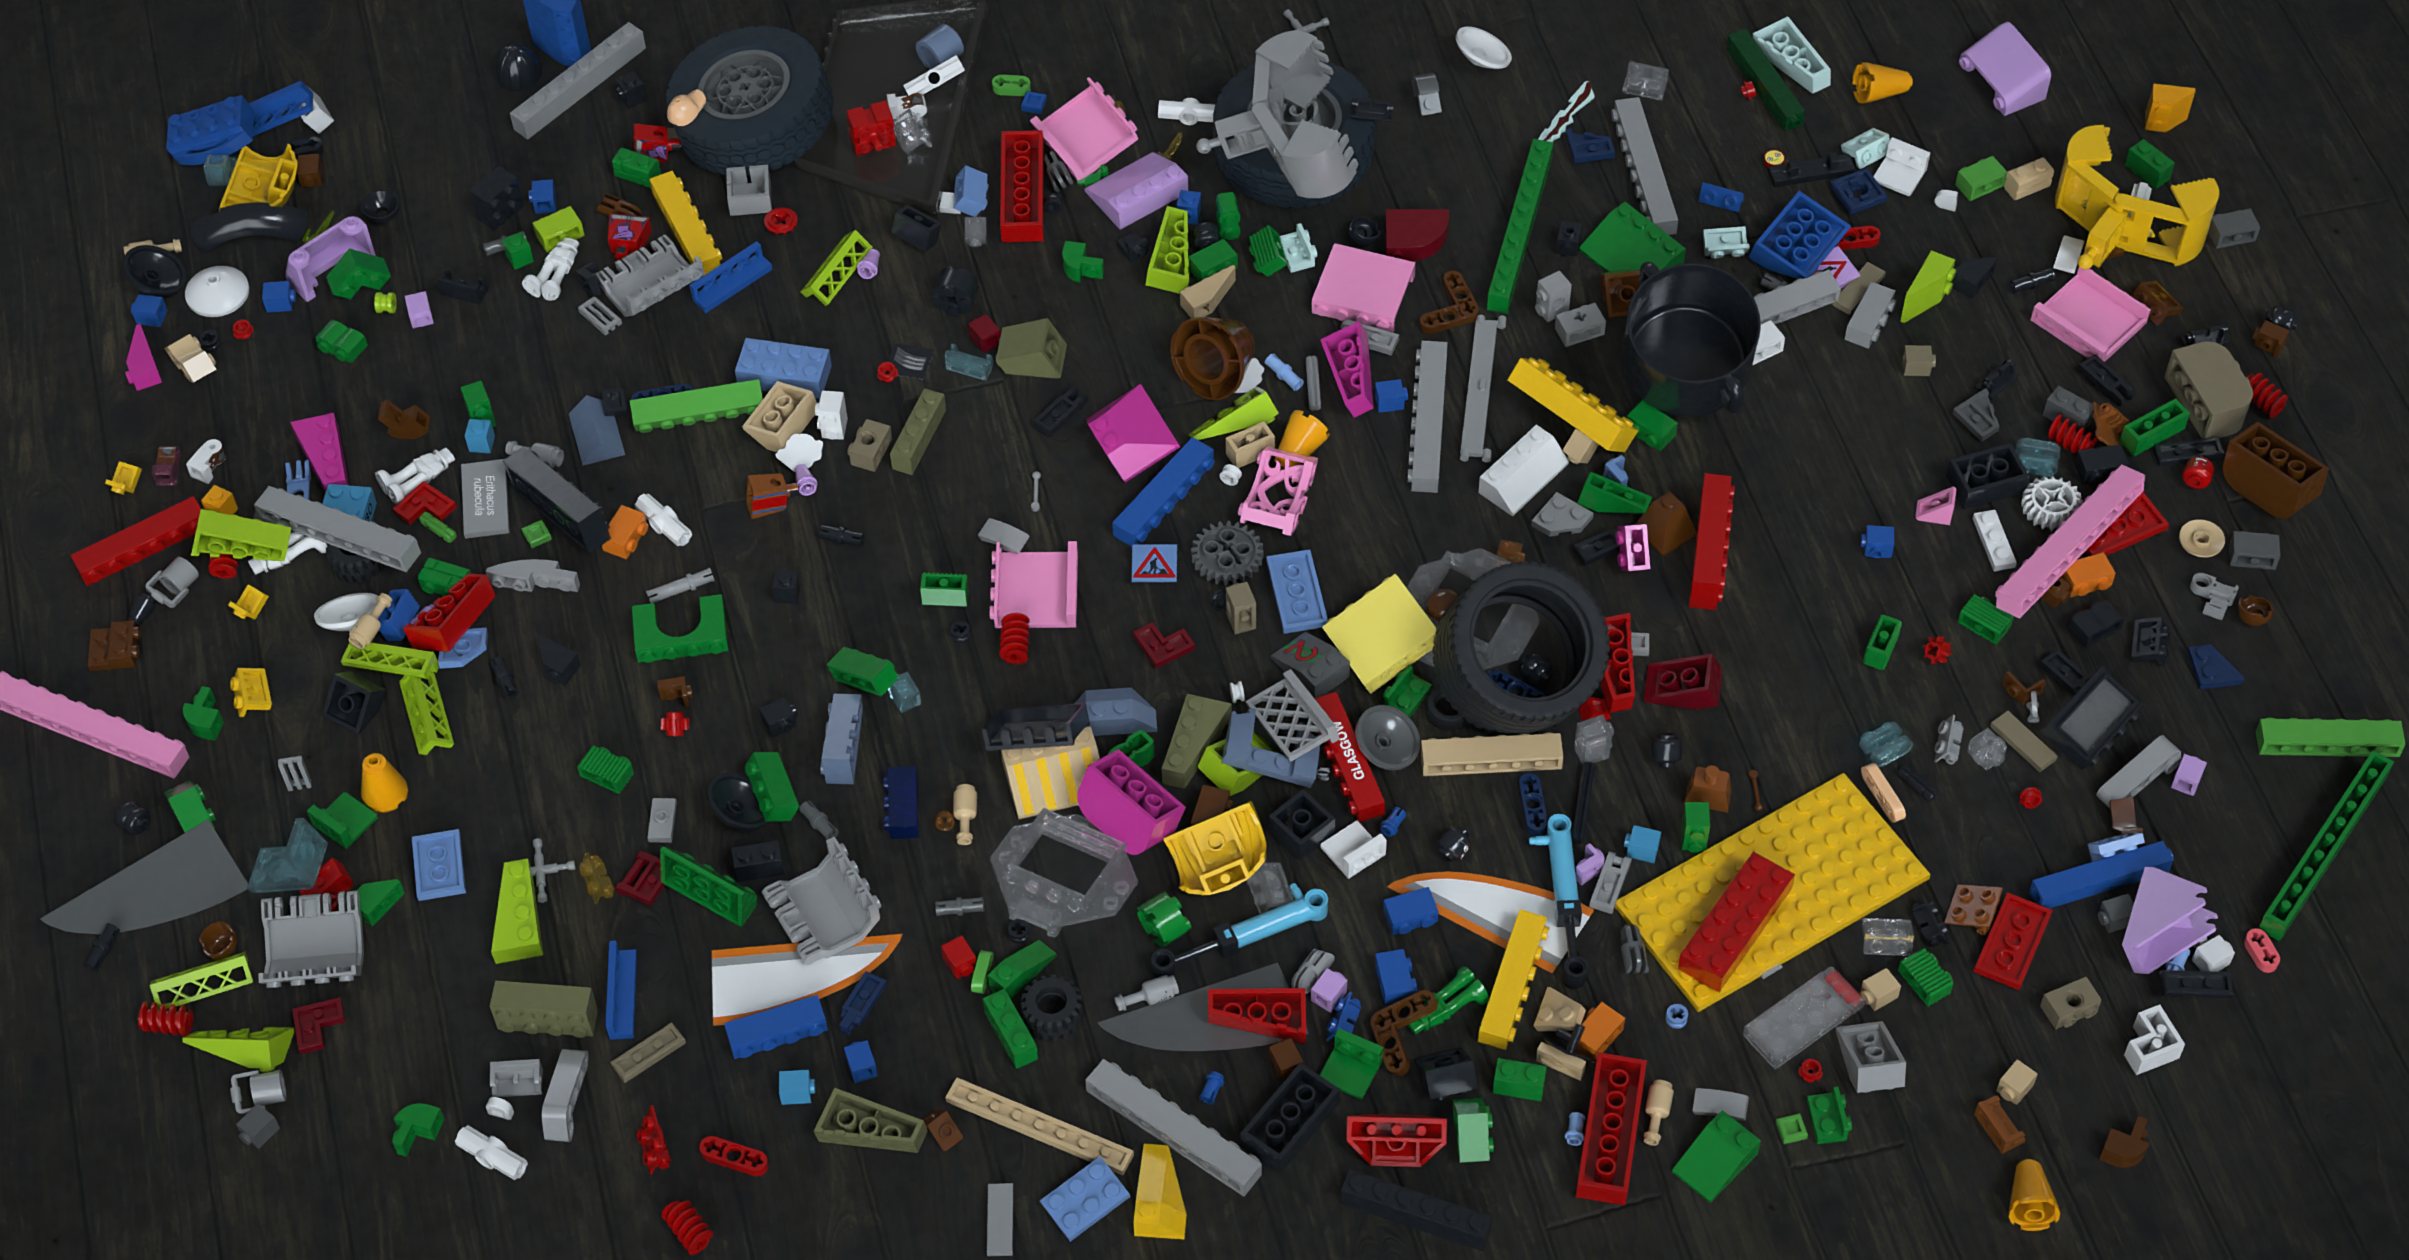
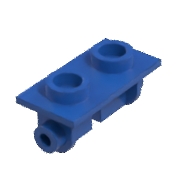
M1703 182L1698 202L1739 213L1744 195L1741 192Z
M1349 992L1343 998L1340 997L1334 1007L1336 1011L1335 1017L1327 1025L1326 1030L1329 1033L1326 1041L1335 1037L1339 1028L1352 1033L1354 1025L1347 1022V1020L1355 1023L1361 1010V1002L1355 998L1350 999L1352 992Z

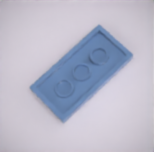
M1303 550L1266 556L1283 633L1322 628L1328 619L1311 551Z

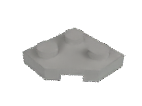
M1556 492L1532 520L1531 526L1548 536H1558L1561 532L1569 531L1572 534L1581 533L1593 519V512Z

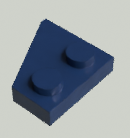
M1566 129L1565 135L1574 164L1615 158L1611 137L1597 136L1588 132L1581 135L1572 133L1573 129Z
M2211 644L2188 647L2187 654L2199 689L2243 684L2244 676Z

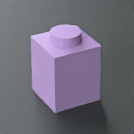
M426 291L405 296L413 328L434 324Z
M2184 754L2171 788L2194 796L2207 762Z
M1327 968L1311 988V1001L1331 1013L1340 997L1343 998L1347 992V980L1341 973L1333 972Z

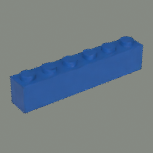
M1192 437L1112 522L1113 536L1131 547L1132 545L1144 542L1148 533L1153 528L1158 527L1161 519L1166 514L1171 513L1175 504L1187 495L1188 490L1200 481L1201 476L1213 467L1215 462L1214 449Z

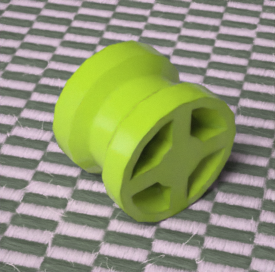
M376 292L374 301L376 313H382L383 311L395 313L397 300L394 292H389L388 294Z

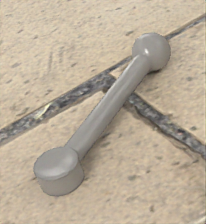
M1037 471L1032 474L1034 479V497L1031 510L1035 512L1040 509L1038 503V480L1041 474Z

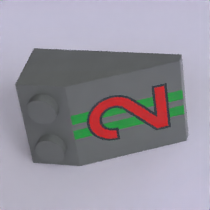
M1304 632L1271 655V659L1284 672L1290 669L1294 672L1313 698L1325 695L1350 677V661L1335 647L1307 632Z

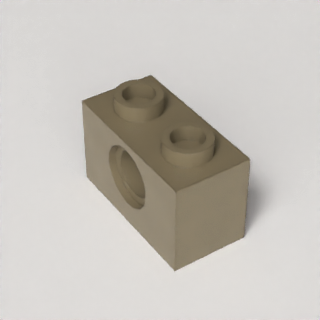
M866 419L863 426L858 428L854 443H851L848 448L851 465L875 472L892 441L891 426Z
M1248 582L1236 583L1226 587V614L1234 634L1256 629V601Z
M2084 977L2044 994L2040 1007L2054 1028L2058 1029L2062 1026L2069 1027L2081 1018L2093 1017L2098 1012L2102 999L2088 978Z

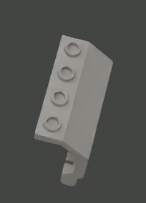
M663 235L651 242V248L655 252L652 255L646 248L642 247L639 251L636 250L622 258L621 261L615 262L616 269L620 273L615 274L609 267H606L603 271L601 270L595 274L600 280V288L608 299L625 317L644 311L647 307L663 300L668 295L704 275L702 261L696 256L694 257L695 263L689 265L678 253L673 242L666 235Z
M835 837L826 840L828 855L817 868L790 881L779 880L762 890V894L771 908L783 905L776 910L775 915L792 943H797L811 937L799 943L796 947L802 960L807 965L822 958H829L863 941L880 919L879 909L881 904L877 896L870 894L867 880L860 878L858 875L859 869L855 861L848 859L847 856L849 855L843 843L839 844Z
M347 891V902L345 892H339V911L336 912L331 911V897L329 893L323 894V901L321 894L300 895L299 903L297 896H291L290 916H284L281 897L275 898V904L273 898L261 899L266 965L264 973H258L259 983L266 984L267 988L281 987L283 982H291V986L306 985V980H315V984L330 983V978H339V982L354 981V976H361L364 944L359 891Z

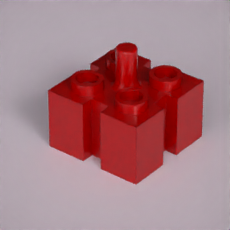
M886 100L870 104L868 109L863 110V107L846 110L847 121L850 126L848 127L849 137L856 156L870 153L873 148L876 151H881L882 149L896 146L893 116Z

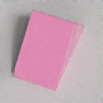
M1953 486L1918 500L1916 519L1950 525L1955 505L1956 488Z

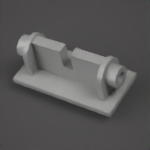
M1954 714L1946 721L1943 720L1938 727L1939 738L1934 748L1936 752L1934 762H1938L1943 758L1946 760V763L1954 764L1958 760L1960 746L1957 744L1961 743L1963 726L1961 722L1954 721Z

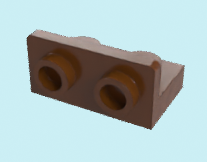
M2156 280L2141 282L2131 296L2151 309L2148 318L2156 326L2161 325L2167 316L2180 315L2184 309Z

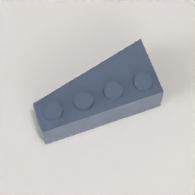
M834 694L832 703L829 702V721L826 722V737L821 758V774L825 775L826 784H854L863 714V702L860 694Z

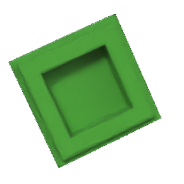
M542 520L522 528V532L531 548L552 540Z
M1800 1114L1776 1119V1126L1783 1144L1807 1139L1808 1134Z

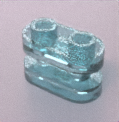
M2022 438L2017 441L2015 451L2028 473L2050 477L2057 473L2058 459L2060 458L2061 451L2059 445L2053 442Z
M1886 722L1879 729L1864 733L1860 738L1859 747L1865 754L1872 753L1870 761L1878 767H1882L1908 753L1913 747V742L1907 735L1900 736L1902 729L1896 722Z

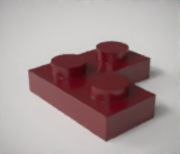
M1153 622L1133 632V637L1156 669L1195 650V643L1184 628L1165 638Z
M340 997L292 1009L300 1054L325 1049L322 1028L345 1022L343 1003Z

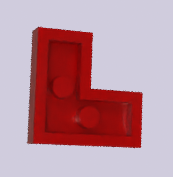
M423 481L393 508V512L410 525L425 511L442 521L457 506L453 500Z

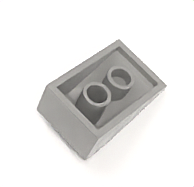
M1883 1021L1836 1027V1035L1849 1079L1857 1093L1905 1087L1906 1061Z

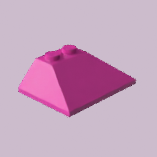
M1141 384L1086 419L1090 429L1125 483L1180 448V445Z

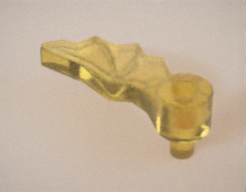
M1179 132L1169 148L1163 154L1158 152V155L1171 160V155L1178 149V145L1181 142L1182 133Z

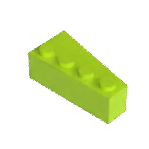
M1167 206L1148 267L1145 285L1180 294L1181 291L1188 287L1189 283L1188 212Z
M201 509L191 556H199L200 553H210V557H220V554H232L233 558L237 559L253 556L255 560L285 561L292 527L263 522L258 519L243 518L237 515L218 513L214 510Z
M528 859L504 863L491 950L496 964L543 955L533 873Z

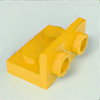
M237 668L235 676L231 678L230 688L235 693L234 708L238 709L239 717H244L247 710H270L272 702L265 669Z

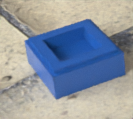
M1027 91L1021 105V111L1041 114L1047 101V95Z

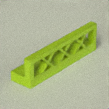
M856 230L846 234L804 286L801 293L806 298L814 294L825 306L828 305L856 270L858 263L873 247ZM856 241L865 248L862 253H855L854 244ZM844 257H851V267H844ZM833 271H840L841 280L839 282H833ZM822 285H828L829 295L827 297L819 291Z
M349 642L341 659V663L344 666L426 678L428 672L437 673L439 669L438 660L434 652L370 643L364 649H359Z
M428 672L426 678H423L428 679L429 687L421 681L422 677L404 675L399 681L418 753L427 755L434 746L451 748L454 745L434 672ZM426 694L434 700V705L426 699ZM430 712L439 718V723L431 717ZM435 730L442 734L444 739L437 738Z
M242 952L152 980L150 988L155 1002L158 1003V1010H160L162 1003L158 992L170 990L176 993L173 1001L166 1003L168 1009H170L172 1004L180 1006L253 983V978L248 966L246 952ZM243 966L246 979L236 981L229 978L232 969ZM228 971L226 976L221 974V972ZM217 975L224 980L220 987L213 989L205 985L208 977ZM204 978L202 983L197 981L199 979ZM226 980L231 982L230 984L224 985ZM192 982L200 986L195 995L189 996L181 992L186 983ZM180 986L179 990H176L173 987ZM202 988L208 990V991H205V992L200 993L201 990H202ZM179 995L184 997L182 999L177 1000Z

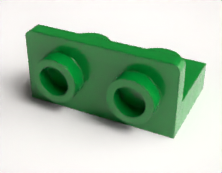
M1408 665L1404 671L1401 670L1394 685L1392 687L1389 686L1383 694L1384 705L1399 709L1410 718L1432 690V684L1414 675L1413 667Z
M1833 1087L1831 1093L1807 1096L1806 1102L1817 1144L1846 1141L1848 1132L1852 1130L1850 1117L1845 1114L1846 1100L1844 1094H1840L1839 1087Z

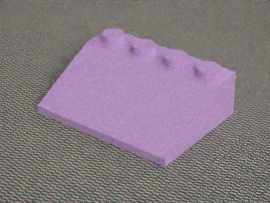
M1152 152L1085 188V192L1121 230L1176 200L1179 197L1180 190L1188 191V176L1176 163Z

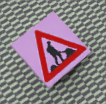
M1839 246L1830 252L1814 272L1830 270L1841 290L1850 281L1860 277L1859 272Z

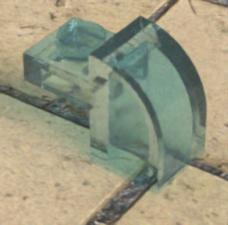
M229 155L207 156L203 168L209 186H228L237 162L236 157H229Z

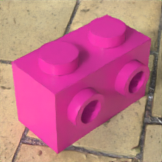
M1647 524L1618 526L1616 543L1620 546V553L1617 556V561L1621 570L1650 569Z

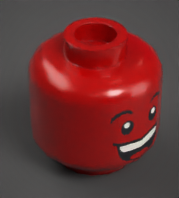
M2199 456L2189 459L2183 471V481L2185 484L2193 489L2206 488L2214 474L2212 462L2207 458Z

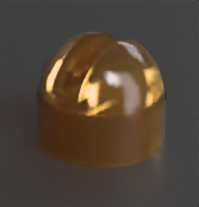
M946 810L939 812L935 818L936 827L941 831L952 829L954 826L953 815ZM942 817H946L948 823L944 824Z

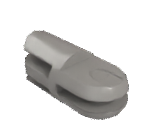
M1313 949L1292 979V988H1305V994L1311 992V988L1334 962L1333 954Z

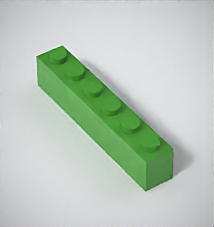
M757 379L630 400L635 431L647 433L652 431L653 428L670 429L677 424L688 426L701 420L713 422L719 417L736 418L739 414L744 413L751 415L763 398L760 381Z
M2266 718L2260 719L2256 729L2259 755L2369 756L2372 751H2375L2385 757H2400L2405 747L2402 722L2389 719L2376 721L2367 719Z

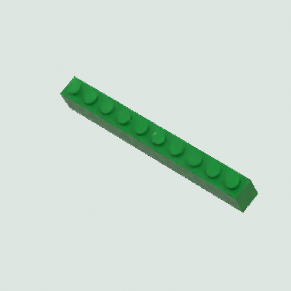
M1533 139L1489 289L1487 310L1505 314L1509 312L1552 162L1554 142Z
M2375 751L2371 752L2265 913L2259 929L2263 930L2268 936L2279 942L2281 941L2383 785L2394 761Z

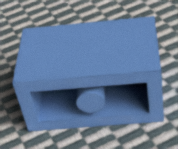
M966 165L955 179L953 209L976 217L980 211L986 208V192L989 187L986 173Z

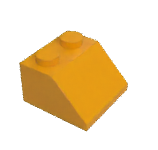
M2153 84L2145 114V130L2167 132L2187 120L2195 88Z

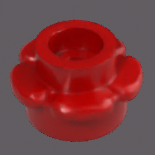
M1744 81V85L1740 86L1744 98L1748 97L1751 100L1752 97L1757 96L1752 81Z
M239 320L233 325V335L237 339H247L254 332V328L247 320Z
M883 362L877 369V377L881 381L892 382L898 375V370L891 362Z
M2036 787L2025 788L2019 796L2020 804L2028 809L2037 807L2042 801L2041 791Z
M1807 1059L1802 1062L1798 1073L1803 1077L1804 1081L1812 1083L1814 1080L1818 1081L1823 1075L1821 1072L1822 1067L1817 1060Z

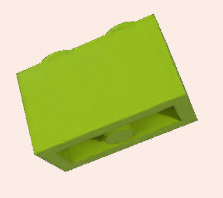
M571 206L533 222L535 235L546 252L552 251L557 243L562 242L565 237L576 240L584 236L582 223Z

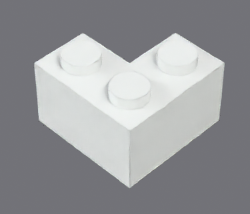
M2161 1005L2139 1012L2133 1025L2139 1038L2129 1041L2124 1054L2136 1075L2179 1059L2185 1043Z

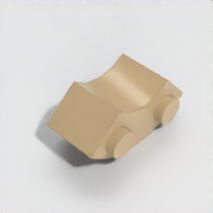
M189 334L164 348L177 368L182 369L185 377L191 382H195L216 370L214 358L210 353L206 354L201 349V345L195 336L192 337Z

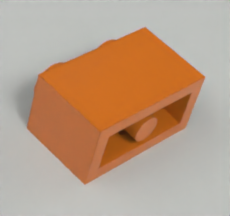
M621 505L609 523L610 529L608 531L611 539L602 545L603 551L627 559L630 553L636 550L641 536H644L648 530L645 513Z
M2103 552L2076 560L2064 572L2061 578L2072 585L2070 589V598L2109 588L2112 586L2116 573Z
M1603 1002L1597 1008L1592 1007L1587 1013L1586 1020L1581 1024L1585 1026V1029L1576 1049L1596 1060L1598 1052L1604 1053L1624 1030L1625 1017Z

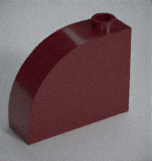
M1386 209V256L1407 261H1418L1438 252L1448 236L1449 209Z

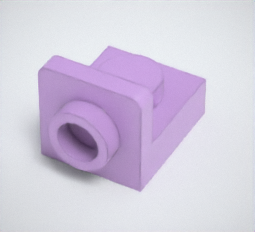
M1590 843L1585 846V859L1581 860L1576 867V881L1580 885L1601 873L1604 866L1603 853L1598 848L1595 849Z

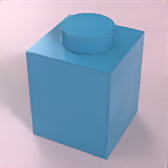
M469 419L465 433L469 452L491 454L495 439L491 420Z
M1634 825L1632 833H1627L1624 847L1628 848L1627 857L1655 863L1661 832Z
M809 1070L779 1071L781 1104L811 1103V1094H815L816 1085L815 1079L810 1078Z

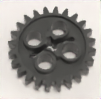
M1221 521L1218 523V527L1210 524V530L1203 528V535L1197 534V540L1193 541L1191 556L1192 563L1195 564V570H1200L1201 577L1207 574V581L1214 578L1215 584H1218L1220 580L1224 581L1225 586H1227L1228 581L1236 584L1237 579L1245 582V576L1252 578V571L1258 572V566H1262L1264 554L1263 543H1260V537L1255 536L1254 530L1248 532L1247 525L1239 528V522L1235 526H1231L1230 521L1227 522L1226 526H1223Z

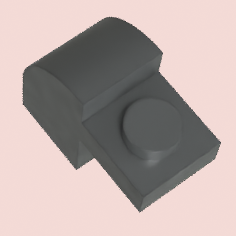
M1427 73L1410 77L1413 96L1417 97L1420 116L1441 113L1438 94L1440 90L1435 74Z

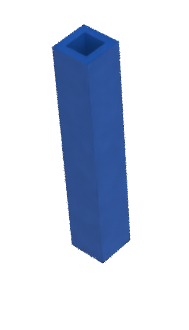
M2160 841L2032 881L2029 893L2034 903L2050 909L2139 882L2145 867H2155L2168 873L2174 861L2172 851L2169 848L2167 849L2164 842Z

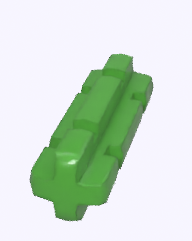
M428 512L420 515V523L438 536L443 537L445 541L451 543L456 539V532L451 528H447L448 526L436 517H433Z

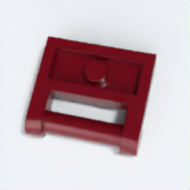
M639 851L635 857L636 861L622 882L617 883L614 890L621 896H629L652 906L665 884L661 883L660 858ZM648 865L634 887L630 886L642 867Z

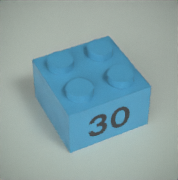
M328 484L322 503L326 507L337 508L343 513L356 515L368 522L372 521L377 504L372 487Z

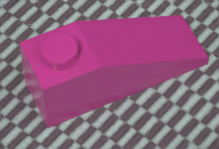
M141 324L135 327L126 361L129 371L125 372L129 384L134 383L137 391L162 383Z

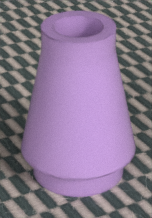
M870 249L857 265L858 274L864 279H871L878 272L880 253L877 250Z
M805 464L797 465L795 473L799 493L805 496L813 494L817 488L816 479Z

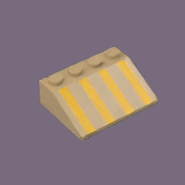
M1091 726L1081 731L1072 746L1001 750L1002 763L1018 819L1078 805L1077 793L1086 770L1090 764L1100 760ZM1067 732L1057 734V737H1068Z

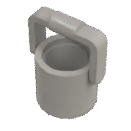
M176 557L163 572L159 570L146 583V591L161 604L174 608L188 594L189 586L199 577V573L190 562L182 557ZM158 580L169 592L177 595L172 601L157 589L152 588Z
M259 1070L236 1074L231 1078L232 1088H230L232 1103H235L236 1111L240 1114L248 1113L252 1108L242 1109V1097L240 1087H238V1078L250 1076L251 1094L255 1105L258 1103L265 1109V1105L287 1100L286 1086L281 1070L259 1074Z

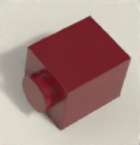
M987 314L974 319L968 324L970 338L983 353L999 345L1001 331Z

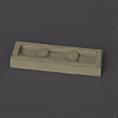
M1867 262L1859 271L1860 277L1847 284L1840 292L1838 301L1832 303V306L1851 315L1861 302L1870 283L1879 284L1885 277L1886 272Z
M2009 711L1991 722L1990 727L2038 772L2043 771L2057 760L2058 756Z
M671 1022L610 1063L623 1082L626 1083L684 1045L686 1041Z

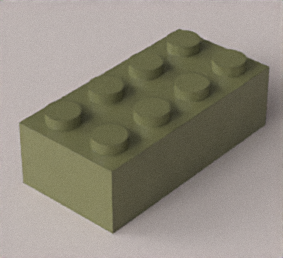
M495 981L490 1002V1009L498 1030L504 1032L549 1033L553 1036L563 1034L573 1035L577 1038L593 1037L598 1008L592 989L589 987Z

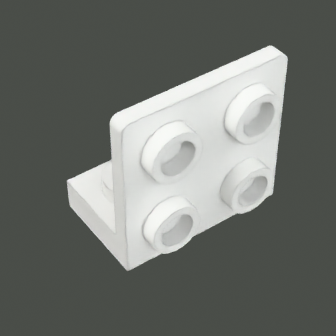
M1892 137L1888 144L1886 157L1873 177L1878 184L1911 196L1927 170L1930 152Z
M1355 821L1322 842L1321 849L1349 879L1386 855V839L1382 834L1373 838L1358 821Z

